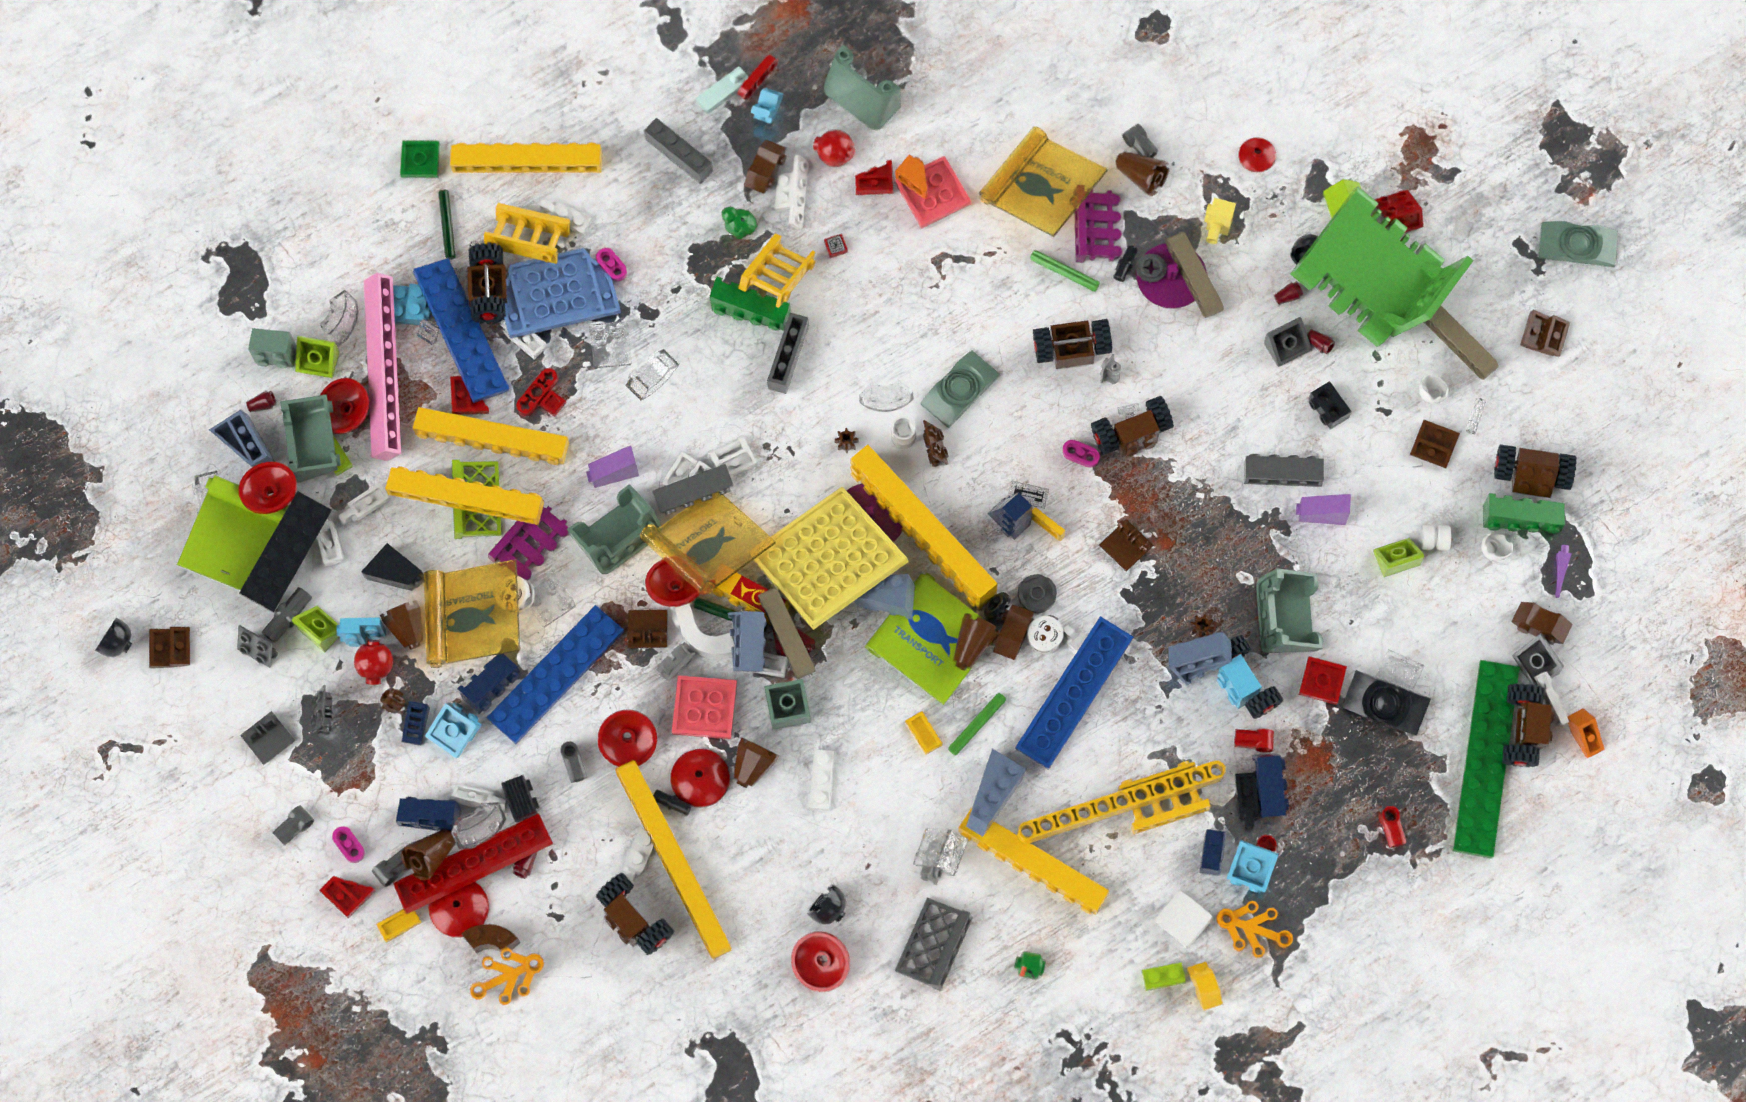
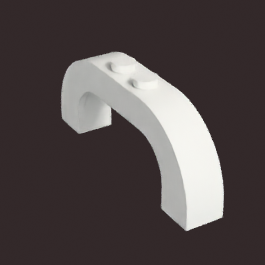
M692 547L682 552L679 557H686ZM694 557L690 558L694 562L697 561ZM710 561L700 565L701 569L711 567ZM690 603L683 606L670 607L671 610L675 609L676 616H673L676 628L680 627L685 642L694 652L709 659L720 660L732 657L731 647H734V641L730 633L719 636H708L702 633L695 624Z

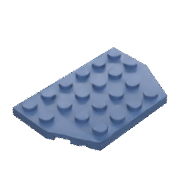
M584 248L559 253L557 264L533 259L510 264L506 279L508 303H505L506 317H504L510 339L621 313L612 278L599 266L595 259L590 257V254Z

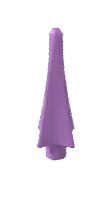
M1561 545V551L1556 553V598L1560 597L1564 576L1572 553H1568V545Z

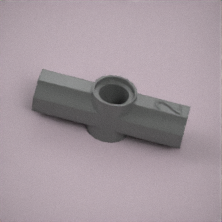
M298 587L286 603H282L277 607L273 619L264 628L262 634L276 644L285 631L294 626L292 618L302 612L311 601L312 596Z

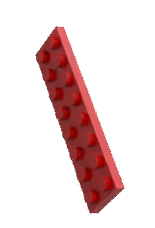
M538 813L446 857L433 876L427 880H420L411 874L394 882L393 885L407 915L552 845L553 842Z

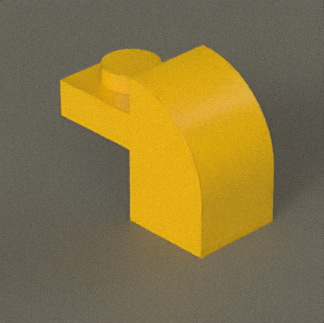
M1207 962L1187 967L1188 974L1195 986L1197 999L1203 1010L1222 1005L1223 1002L1216 977Z

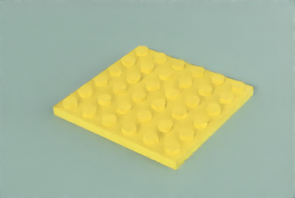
M843 486L748 552L752 560L813 630L909 562L901 550Z

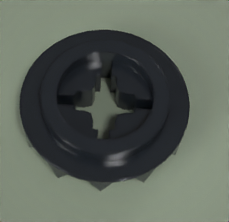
M1001 592L990 598L984 610L985 617L989 620H995L997 617L1000 618L1009 607L1011 601L1009 595Z

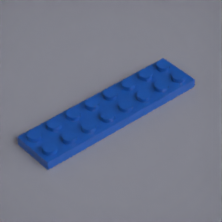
M449 258L414 268L413 274L473 403L508 392L510 388L479 322L477 323L471 318L469 301Z
M595 605L487 716V719L516 745L624 633V629Z
M1100 616L1015 749L1049 770L1134 637Z

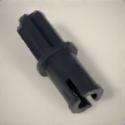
M1128 246L1123 258L1119 259V266L1113 275L1115 280L1119 282L1125 281V277L1129 269L1133 267L1132 263L1138 252L1135 246Z
M656 790L653 794L656 802L668 807V810L673 809L688 816L692 808L691 804L676 798V795L671 796L660 790Z

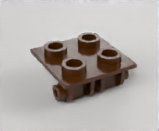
M923 420L925 427L923 438L926 444L925 447L929 448L926 450L929 453V463L933 467L939 466V462L948 465L947 458L949 455L946 447L943 445L944 435L942 430Z
M1126 519L1124 521L1121 520L1117 524L1118 527L1099 546L1127 572L1154 545Z
M628 610V648H667L668 610Z

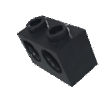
M1330 381L1310 393L1309 405L1319 413L1321 422L1325 426L1327 425L1330 430L1350 418L1352 411ZM1324 396L1327 398V401H1321L1318 397ZM1335 411L1338 413V416H1331L1329 412Z

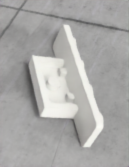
M795 155L793 172L778 175L775 200L776 211L790 210L789 224L797 230H802L804 221L807 171L809 169L808 161L800 155Z

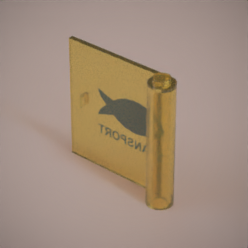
M1033 126L979 192L980 200L986 205L990 204L1055 237L1108 170L1049 140L1042 129Z
M719 492L713 494V498L702 502L699 499L695 501V505L685 508L659 528L653 524L646 526L640 534L641 540L701 595L712 593L716 587L776 544L774 539L728 498L720 495Z
M517 560L447 573L439 570L424 572L426 663L431 668H440L444 664L520 651Z

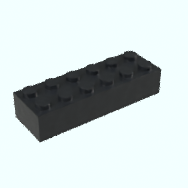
M297 491L239 594L274 613L332 510Z

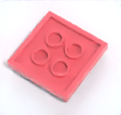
M945 156L924 165L927 183L926 199L919 196L899 180H895L896 186L921 229L971 204L969 196Z
M678 675L672 735L731 739L737 680Z

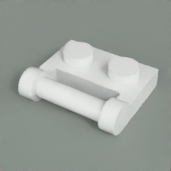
M743 435L717 450L712 449L708 451L715 467L726 464L731 478L757 466V461ZM738 447H742V450L721 460L718 459V457Z

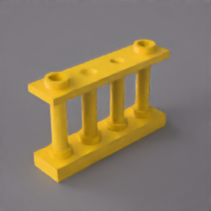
M497 203L496 221L498 223L493 233L484 232V244L489 242L492 245L495 243L497 246H501L503 252L557 264L558 248H555L560 236L568 238L570 234V219ZM506 223L516 225L511 237L501 235ZM524 227L534 230L529 242L519 240ZM542 232L552 234L547 246L537 244Z
M775 233L742 274L739 289L746 292L750 286L755 285L778 296L776 307L779 308L783 302L789 300L791 292L807 271L813 269L816 260H814L815 251L813 250L805 258L782 247V244H780L782 236ZM781 254L801 265L799 268H796L775 258L774 255ZM772 264L793 275L788 279L765 267ZM758 275H764L785 286L779 289L757 277Z
M1184 761L1179 763L1178 767L1135 781L1132 779L1125 780L1119 785L1118 792L1196 766L1195 761L1191 763ZM1194 790L1189 792L1192 798L1189 805L1184 806L1181 804L1178 796L1170 798L1173 807L1172 810L1167 812L1161 809L1159 802L1152 804L1154 810L1152 817L1146 818L1143 816L1140 808L1133 810L1135 819L1131 825L1133 835L1209 811L1211 806L1209 800H1203L1199 797L1198 791Z

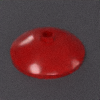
M351 378L334 380L320 394L327 395L328 401H332L333 412L330 413L334 434L352 432L364 421L369 409V397L364 386L358 381Z
M260 463L249 469L242 477L238 488L239 497L243 505L254 513H275L285 508L292 501L297 490V480L292 470L282 463Z
M679 556L668 557L658 561L649 569L645 578V586L648 595L656 603L668 607L683 606L695 600L702 592L704 574L700 566L691 559Z
M629 709L619 710L609 715L602 722L598 731V747L603 757L615 766L620 767L633 760L637 766H640L653 755L657 746V732L652 721L643 713ZM628 732L631 734V737L626 738L624 734Z
M694 749L684 753L677 759L671 770L670 781L673 792L678 799L691 804L692 807L702 808L717 803L725 795L730 784V772L724 759L717 753L707 749ZM702 772L703 775L702 777L698 778L696 777V773Z
M476 882L429 904V916L433 925L441 933L455 938L463 937L461 933L471 927L484 924L489 913L488 897L483 888ZM455 902H460V906L458 908H455L453 906Z
M816 931L806 934L795 944L791 954V965L796 978L805 987L817 992H827L839 987L847 978L850 970V957L845 945L836 936L827 932ZM823 955H825V956L827 957V959H828L827 961H824V960H823V958H822Z

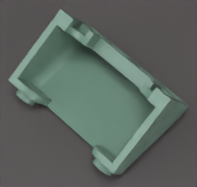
M842 45L834 55L824 83V92L829 98L873 130L881 129L901 108L900 87L890 80L882 81L875 87L851 69L849 65L853 61V53L846 46Z
M327 395L280 401L288 448L289 468L294 473L297 483L338 470L337 466H341L339 454H335L330 413L333 412L332 401H328Z
M630 484L618 493L617 502L619 505L589 527L585 522L580 521L567 529L570 536L601 574H609L656 540L663 532V527L653 508Z
M1275 569L1259 578L1256 591L1260 643L1263 652H1315L1323 649L1321 634L1319 632H1312L1310 596L1318 590L1319 586L1317 573Z

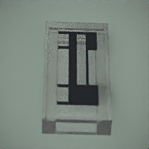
M1011 481L1008 496L1011 497L1016 493H1020L1032 506L1045 509L1049 489Z

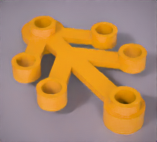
M1249 901L1247 905L1234 911L1227 908L1222 909L1217 914L1216 921L1218 925L1228 930L1233 940V948L1236 951H1242L1246 945L1245 941L1239 937L1236 927L1243 929L1253 949L1252 955L1255 958H1262L1265 953V949L1259 944L1255 934L1276 941L1282 948L1289 947L1293 942V936L1289 931L1283 930L1277 933L1258 926L1267 920L1274 921L1277 918L1278 912L1274 908H1268L1266 912L1247 921L1241 920L1239 917L1247 913L1255 914L1258 910V904L1255 901ZM1253 904L1256 909L1251 911L1248 906ZM1268 912H1274L1275 916L1272 918L1269 917ZM1228 916L1230 921L1224 922L1223 917ZM1286 937L1288 942L1282 943L1280 938ZM1236 942H1241L1243 947H1236ZM1255 949H1261L1262 954L1257 955Z
M505 947L500 952L501 958L505 961L513 960L522 964L514 968L494 961L491 956H485L482 959V966L487 970L493 969L503 974L483 983L474 982L470 986L471 996L477 1000L485 997L487 990L507 981L504 991L499 994L498 998L502 1005H508L511 1002V994L518 976L525 972L523 983L517 986V991L520 996H527L530 992L529 986L534 974L539 973L544 967L543 958L536 953L523 956L512 952L509 947ZM509 951L510 956L504 957L503 953ZM486 960L492 961L489 966H486L484 963ZM532 960L537 961V964L535 966L530 965V962ZM480 986L482 989L480 992H475V987ZM524 986L527 987L526 992H520V988ZM507 995L509 998L507 1001H502V996Z

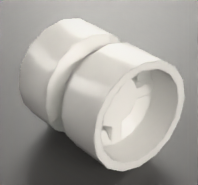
M898 417L892 422L891 439L897 448L907 449L915 443L916 425L909 417Z
M1433 525L1421 526V550H1432L1434 547L1440 551L1450 550V526L1438 525L1436 529Z

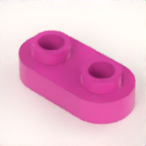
M600 249L596 254L599 266L609 274L613 281L619 282L624 280L627 276L625 264L611 249ZM604 258H609L608 261H603ZM616 271L621 272L619 275L615 274Z
M1068 440L1063 445L1062 453L1066 459L1088 468L1095 467L1099 463L1100 454L1097 449L1076 440ZM1074 449L1075 453L1071 454L1069 450ZM1091 456L1093 460L1088 461L1086 458Z
M341 826L336 828L332 834L334 843L349 862H360L365 855V850L348 827ZM347 835L346 840L341 841V836ZM357 850L358 854L356 856H352V852Z

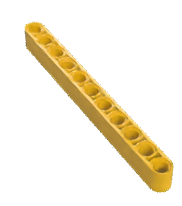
M633 760L616 768L615 771L645 831L649 832L647 834L652 844H654V848L712 959H715L732 951L724 931L636 762Z
M1212 761L1025 821L1019 826L1017 837L1021 843L1030 844L1218 783L1223 779L1226 767L1221 761ZM1216 768L1221 772V774L1214 775L1212 774L1211 769ZM1192 775H1200L1202 780L1195 781L1193 780ZM1179 780L1183 783V787L1178 788L1173 782ZM1160 786L1164 789V793L1159 794L1154 788ZM1141 792L1146 798L1140 800L1135 794ZM1124 799L1127 804L1120 806L1116 800ZM1105 805L1108 811L1101 812L1098 806ZM1086 811L1089 817L1082 818L1079 816V812ZM1067 817L1070 823L1062 824L1060 818ZM1048 823L1051 829L1043 830L1040 825ZM1029 829L1032 835L1026 837L1021 831Z

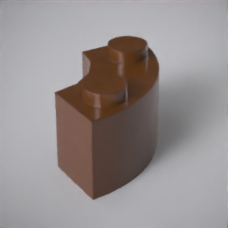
M766 139L759 146L756 157L747 171L744 186L762 194H765L768 188L772 189L780 165L783 166L787 156L784 155L786 147Z
M1521 602L1511 621L1517 626V630L1524 634L1529 633L1537 637L1542 633L1549 645H1554L1555 643L1564 644L1573 625L1562 614L1548 611L1535 602Z
M1013 604L1009 610L1006 609L1002 617L1004 621L1002 629L992 642L995 645L993 652L1015 660L1026 637L1034 612Z
M493 924L477 925L461 933L476 953L486 949H494L501 952L505 947L513 950L521 943L511 931ZM505 951L503 955L508 954L509 951Z

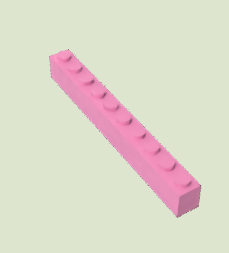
M376 273L364 280L372 458L388 461L401 454L393 277Z

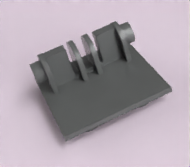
M238 626L237 650L255 659L259 664H264L270 668L271 658L275 659L278 655L276 649L272 647V643L243 626Z
M323 685L311 700V707L314 708V715L311 716L313 733H316L319 729H321V732L326 733L331 729L332 718L330 717H332V714L325 712L332 711V696H330L331 693L325 692L326 685Z
M272 711L240 735L263 765L295 741Z

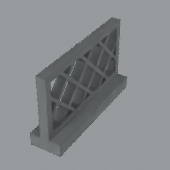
M927 898L895 972L941 991L973 919L971 914ZM930 904L938 907L940 913L929 918L927 910ZM949 913L958 915L955 922L947 925L944 918L945 915ZM942 917L945 926L934 930L931 921ZM929 923L932 932L921 936L919 932L920 926ZM947 930L949 934L948 939L939 943L936 934ZM934 935L937 944L926 949L923 939ZM921 941L924 950L913 954L911 951L912 944ZM939 948L940 957L931 961L928 952ZM926 954L929 963L918 967L915 957ZM912 959L915 969L910 971L903 970L904 962ZM930 966L933 973L928 980L921 976L920 970Z

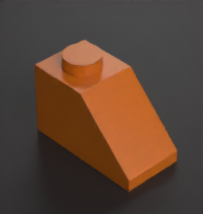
M909 154L895 170V177L919 196L926 199L927 183L924 163L918 157H913Z
M1582 708L1567 717L1571 734L1587 758L1605 750L1594 716Z

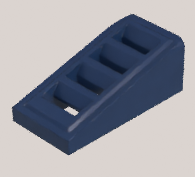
M409 701L401 742L421 746L430 710L428 704ZM414 710H419V711H422V714H421V713H416V712H413V711H414ZM412 717L420 718L421 722L412 720ZM410 725L418 726L420 728L419 730L410 728ZM408 733L418 734V738L409 737Z

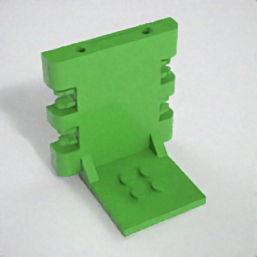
M1358 186L1341 205L1290 275L1308 290L1313 289L1323 278L1324 280L1318 289L1324 290L1329 283L1333 288L1328 292L1327 296L1331 299L1336 294L1328 306L1338 315L1347 309V313L1352 315L1359 308L1362 312L1357 316L1356 321L1360 323L1366 316L1368 317L1357 331L1378 347L1390 335L1395 337L1430 320L1474 260L1466 256L1445 268H1441L1445 259L1426 243L1420 245L1414 253L1419 243L1415 241L1409 248L1405 245L1410 239L1408 233L1402 237L1407 227L1397 218L1391 222L1389 217L1384 218L1381 223L1376 221L1381 215V211L1377 209L1372 216L1370 214L1376 208L1378 202Z

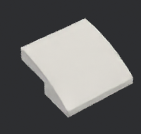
M681 451L662 480L661 485L667 486L712 468L701 461L697 462Z
M1179 890L1154 921L1170 933L1175 940L1189 948L1212 921L1213 916Z

